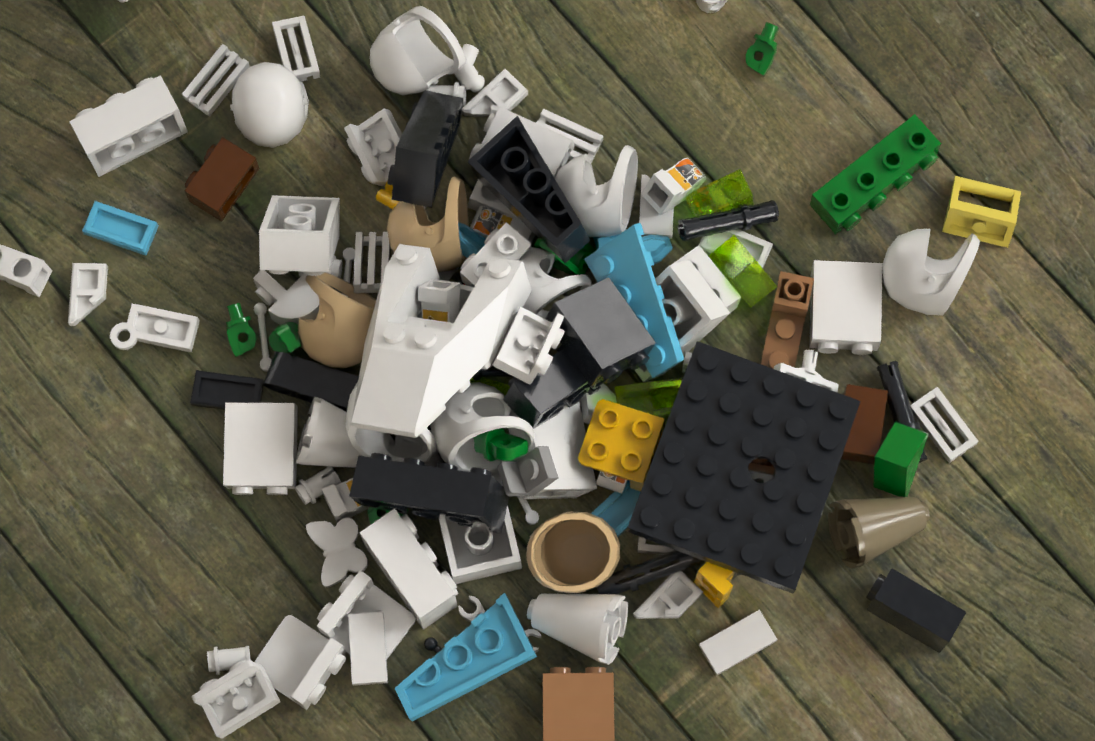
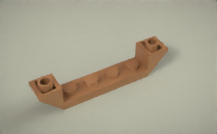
M780 271L761 365L774 369L775 365L784 363L795 368L814 278ZM755 459L748 466L749 471L774 475V466L766 459Z

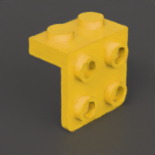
M605 399L599 400L594 409L578 456L579 463L583 466L629 480L630 488L641 491L663 434L665 419Z

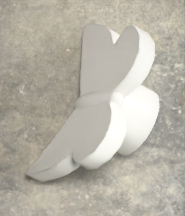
M349 517L343 518L335 527L327 521L310 522L306 525L308 535L324 551L323 556L326 557L321 573V581L324 587H331L344 580L348 571L358 573L360 570L362 572L365 571L368 566V560L364 552L355 547L354 542L358 537V526L353 519Z

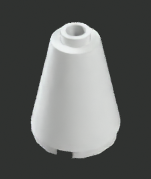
M314 397L308 412L311 417H308L302 431L296 463L301 465L356 468L358 456L362 455L352 446L347 435V412L322 398ZM384 433V445L387 451L393 454L394 444L389 443L390 436Z
M539 594L537 599L530 601L527 619L531 620V626L536 630L600 663L609 665L613 662L619 651V648L613 647L618 637L623 638L625 633L628 602L623 601L626 597L619 594Z

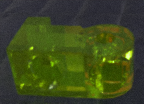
M741 169L693 191L685 199L693 217L731 210L739 204L745 203L748 206L754 204L753 194Z

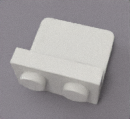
M360 570L356 576L351 574L345 579L339 588V592L342 594L334 604L329 602L324 606L317 617L320 621L317 627L320 633L328 639L333 638L341 643L350 655L348 614L383 612L386 658L388 659L415 624V616L375 586L372 579Z
M288 615L278 626L255 660V663L264 667L274 689L307 710L311 703L315 705L326 690L324 684L331 673L336 675L346 660L344 656L346 650L341 643L333 638L329 640L299 619Z

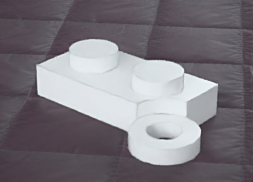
M132 303L127 322L116 324L110 332V339L112 344L120 350L132 348L138 340L143 343L192 352L200 320L196 316ZM121 331H128L130 333V338L125 342L118 340V335Z

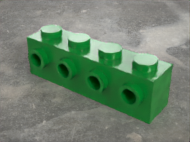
M914 114L813 193L810 206L835 235L843 228L849 231L861 221L862 217L860 215L870 208L874 211L888 199L886 195L894 188L900 191L912 181L913 177L911 175L920 168L923 171L930 168L939 158L937 153L941 143Z

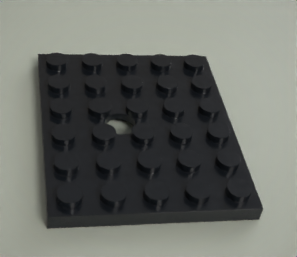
M697 341L626 532L793 594L800 579L861 401ZM755 459L768 460L774 466V478L766 483L754 481L748 471L749 464Z

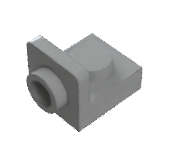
M537 446L517 462L503 461L497 466L507 496H534L559 478L549 446Z

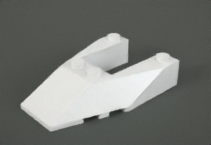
M399 244L385 267L365 339L351 420L352 426L417 438L446 409L445 403L455 393L462 394L471 385L470 379L480 369L487 370L493 363L520 307L524 306L532 291L523 261L491 257L455 322L450 323L417 318L422 309V301H418V287L431 279L439 280L440 277L430 248Z

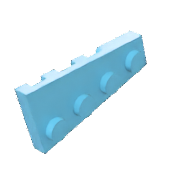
M637 223L584 260L597 282L608 277L611 279L656 342L648 354L650 359L645 363L650 375L654 378L683 361L684 356L672 319L666 315L662 299L665 297L661 285L657 286L651 268L654 265L650 251L646 252L641 235H644L642 225Z
M505 593L485 613L479 614L472 620V624L462 633L449 640L444 645L445 647L432 659L426 660L395 687L398 697L411 721L537 657Z

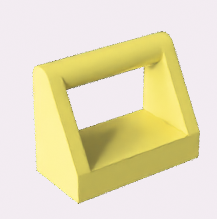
M955 176L942 232L965 238L973 233L982 242L1008 248L1017 222L1021 191ZM959 191L1010 202L1009 212L959 201Z

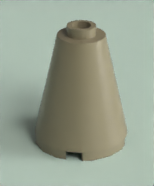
M914 496L840 499L831 503L830 506L835 507L834 512L828 513L829 531L836 551L843 550L847 558L842 559V561L851 569L863 566L926 528L927 521H929V511L926 504L922 501L920 502Z

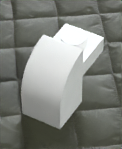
M260 270L253 278L258 288L255 291L257 296L268 306L274 303L268 309L271 319L279 325L286 322L298 324V318L316 319L319 312V297L306 282V274H303L288 290L283 288L265 270Z

